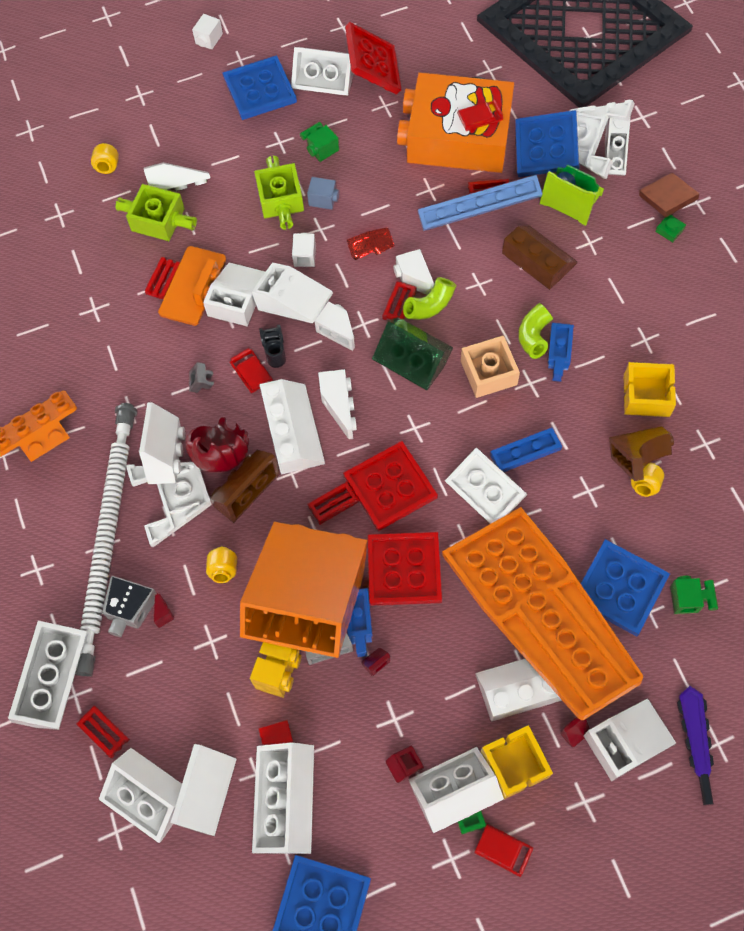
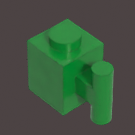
M321 122L300 133L303 141L307 139L309 154L312 157L315 156L319 162L339 151L338 137L327 125L323 126Z
M688 575L677 577L670 586L674 614L699 613L704 607L705 601H707L708 610H718L714 580L704 581L705 589L701 590L700 578H691Z

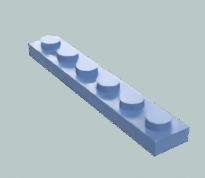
M537 175L418 209V215L423 231L541 197L542 191Z

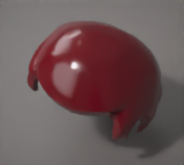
M221 417L215 427L199 426L192 429L186 437L185 444L190 459L199 469L217 473L230 471L243 462L248 453L249 438L248 432L245 429H241L237 423L234 430L230 429L226 425V418Z

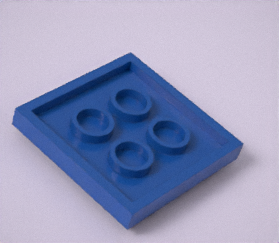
M277 55L223 72V78L242 120L297 103L296 95Z
M576 110L515 119L518 177L547 174L548 171L556 173L558 167L565 168L567 164L580 169Z
M605 539L581 585L605 620L637 637L670 573Z
M295 855L273 931H357L371 878Z

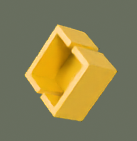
M628 363L624 373V415L671 416L676 406L675 387H673L675 384L673 364Z
M263 642L259 653L267 655L266 659L257 657L250 676L255 689L284 698L285 692H290L294 678L291 677V673L294 668L298 669L302 658V655L299 654L300 650Z
M529 725L509 734L506 740L504 738L498 739L481 749L482 756L496 775L504 799L525 790L527 785L531 787L548 779L553 774Z

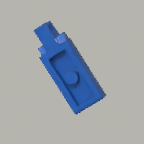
M551 324L548 368L553 369L552 381L561 382L563 370L569 369L574 325Z
M368 588L359 589L347 629L351 643L356 644L357 657L367 656L366 643H371L373 637Z

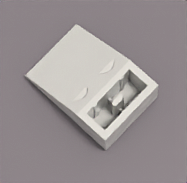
M228 263L211 284L203 302L207 316L248 326L256 307L252 290L265 274V271Z
M277 263L270 265L252 290L258 310L313 323L333 294L330 289L296 269Z
M648 699L588 730L584 735L611 781L676 744Z

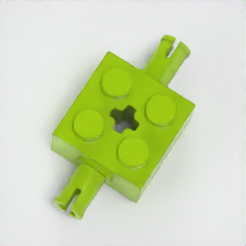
M270 156L266 159L268 168L254 171L264 219L278 216L280 227L286 230L285 222H287L288 229L293 227L291 214L304 211L302 193L295 163L280 166L279 158L273 156L274 163H272Z
M142 184L134 201L120 197L116 201V210L127 212L126 218L132 232L170 241L177 226L194 230L197 224L196 217L183 215L185 208L181 195L172 191Z

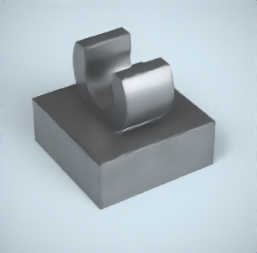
M197 362L189 372V392L198 393L202 387L210 389L214 385V382L206 380V378L213 376V372L205 370V364Z

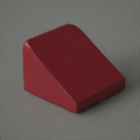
M157 593L154 603V623L160 628L174 620V616L161 594Z
M378 648L362 660L361 663L368 673L374 676L390 663V654Z
M576 717L561 730L560 734L571 747H575L585 739L584 735L590 728L586 719L580 720Z
M412 745L394 753L386 760V764L397 783L424 769Z

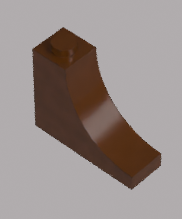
M662 426L609 437L611 459L634 481L644 480L643 468L656 459L672 455L671 446H674L672 434Z

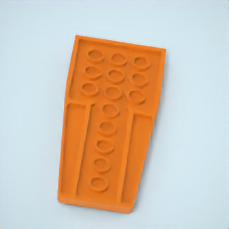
M522 507L442 551L444 559L481 609L578 719H587L642 683L643 674L565 560Z

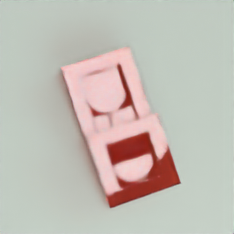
M388 227L368 231L347 240L351 256L354 260L373 251L378 255L395 246Z

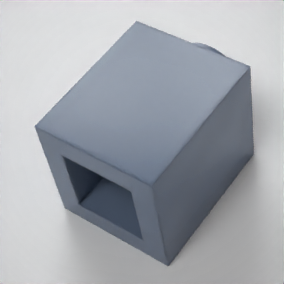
M312 177L307 192L309 206L332 210L334 202H338L339 199L336 181Z

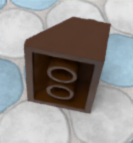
M518 226L504 239L502 254L549 290L578 262L531 226Z
M258 449L253 454H249L244 459L243 465L238 470L230 473L223 486H219L213 491L210 498L213 507L231 522L235 523L280 475L275 456L272 453Z

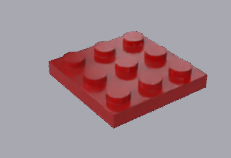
M349 22L345 26L351 72L397 95L401 91L395 46Z
M403 441L343 473L344 478L378 531L438 498L437 492Z
M438 532L368 535L370 606L442 603Z

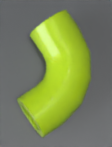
M436 278L434 286L427 296L423 298L409 297L406 299L403 306L405 317L419 320L428 319L439 314L452 298L456 284L446 278Z
M538 303L528 312L519 328V343L524 351L533 359L540 358L547 351L548 343L541 337L540 332L553 320L551 314L541 303Z

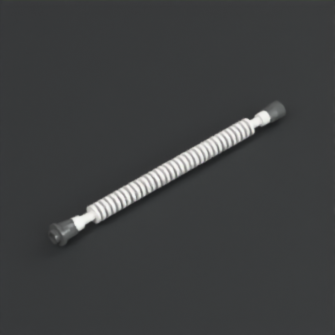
M121 403L115 407L116 434L118 436L117 442L111 444L108 471L106 473L97 527L98 532L96 533L94 555L92 556V566L87 586L89 590L86 592L88 596L85 597L87 602L84 603L86 608L83 609L85 614L82 615L84 620L81 621L83 626L80 627V630L87 631V635L75 673L78 676H93L96 657L93 656L95 649L93 639L94 634L100 633V628L98 627L101 626L99 621L102 620L100 615L103 614L101 609L104 607L102 603L105 602L104 597L106 596L105 591L107 590L106 585L108 584L107 580L109 578L108 574L119 516L118 511L120 510V500L130 448L126 444V438L130 434V429L133 428L134 417L138 413L137 409L130 403Z

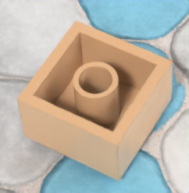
M504 336L462 348L461 363L476 398L518 384L520 372Z

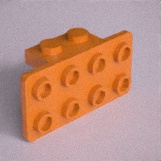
M193 246L187 247L158 310L159 315L163 318L189 325H198L205 310L203 302L211 284L224 267L226 262L225 255Z
M66 391L55 392L48 400L34 405L30 411L14 417L9 424L0 427V457L20 446L32 462L68 440L70 437L59 421L76 411L77 406Z

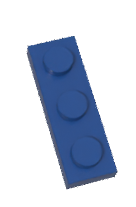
M552 427L490 451V456L493 463L501 471L506 472L560 451L562 445Z

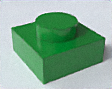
M669 215L657 226L655 232L673 243L684 231L686 224Z

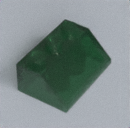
M397 317L387 322L372 360L421 388L428 390L445 367L453 347Z

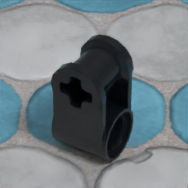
M280 324L275 328L265 330L259 328L268 365L274 368L283 366L286 362V355Z

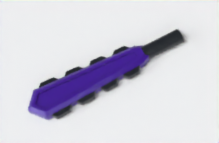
M689 686L678 696V711L683 715L681 725L682 730L687 734L685 739L686 749L691 752L689 763L699 777L703 805H714L709 779L714 761L713 756L709 754L712 744L711 738L707 736V731L710 729L709 719L705 717L707 701L703 698L702 693Z

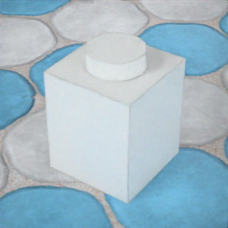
M206 14L201 16L192 29L195 43L209 49H213L223 34L220 19Z
M293 234L292 257L294 267H315V234Z

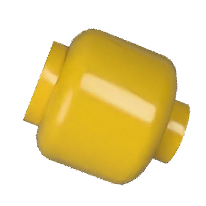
M106 143L98 144L94 147L91 165L97 172L109 174L115 171L119 159L116 148Z
M650 462L643 468L644 480L634 481L631 478L632 488L637 494L644 497L657 494L664 480L663 470L655 463Z
M218 547L207 554L206 574L216 583H226L235 577L237 572V555L235 552L227 547Z

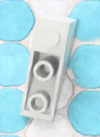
M608 118L606 123L605 158H610L613 161L608 175H626L630 118L628 121Z
M164 162L144 167L148 185L164 190L175 188L176 191L188 188L187 184L195 182V185L207 183L206 179L210 178L208 172Z
M345 369L319 372L322 403L347 438L353 439L352 431L357 430L355 417L350 415V411L354 410L353 397H348V391L352 390L350 377L346 378Z

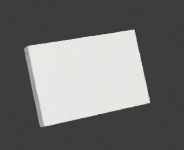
M477 448L445 480L490 524L509 514L527 496L526 492Z
M194 744L170 823L215 836L236 758L202 745Z

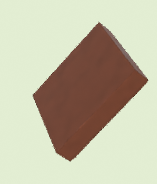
M674 173L639 190V196L664 217L699 199V193Z

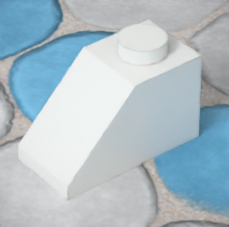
M421 250L396 256V265L393 266L395 276L397 278L400 277L402 283L415 286L417 291L428 295L434 286V282Z
M328 301L315 320L316 332L353 351L355 348L354 335L347 311L341 305H334Z

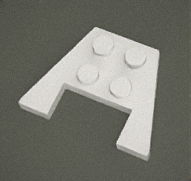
M625 100L624 103L618 104L615 102L607 103L606 106L600 107L594 105L570 109V111L576 110L579 164L603 179H607L613 161L610 158L594 155L608 118L628 121L635 104L633 100Z
M181 462V472L177 473L176 483L157 484L167 518L144 526L151 547L159 544L212 505L201 471L193 462ZM126 465L133 487L147 482L143 466Z

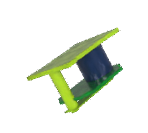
M567 164L565 168L558 167L556 175L548 171L540 204L562 212L586 226L592 207L599 196L602 197L604 188L596 183L595 177Z

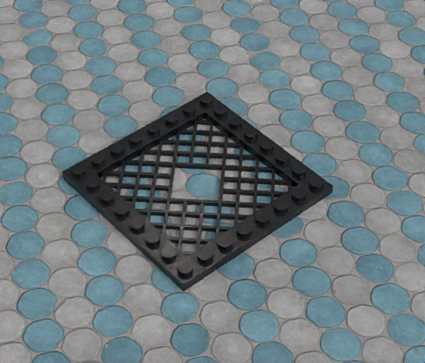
M499 0L477 15V21L578 108L587 107L689 34L693 28L692 24L661 0H550L549 5H539V0H536V5H530L535 0ZM553 1H563V6H552ZM566 1L576 2V7L566 6ZM579 2H589V7H579ZM592 3H603V8H592ZM606 3L616 4V9L606 8ZM619 4H629V9H619ZM523 9L522 14H516ZM526 9L536 10V15L525 14ZM539 10H549V15H539ZM552 11H562V16H552ZM566 11L602 13V38L565 37ZM606 13L616 14V19L606 18ZM619 14H629V19H619ZM633 14L643 15V20H633ZM512 19H522V24H512ZM525 19L535 20V25L525 24ZM538 20H549V26L538 25ZM552 21H562V26H552ZM606 23L616 24V29L606 28ZM619 24H629V29H619ZM633 25H643V30H633ZM646 25L656 26V31L646 30ZM525 29L535 30V35H526L524 31ZM538 30H548V36L538 35ZM551 31H562V36H551ZM605 33L616 34V39H605ZM619 34H629V40L619 39ZM633 35H643V40H633ZM538 40L548 41V46H539L537 42ZM551 41H562L561 47L551 46ZM565 42H575V47H564ZM578 42L588 43V48H578ZM592 43H602V49L592 48ZM605 44H616V49H605ZM619 44L629 45V50H619ZM551 51L561 52V57H552ZM564 52H575V58L564 57ZM578 52L588 53V58H578ZM592 53L602 54V59H591ZM605 54H616L615 60L605 59ZM564 62L574 63V68H565ZM578 63H588V69H578ZM591 64H602V70L591 69ZM577 73L588 74V80L578 79Z

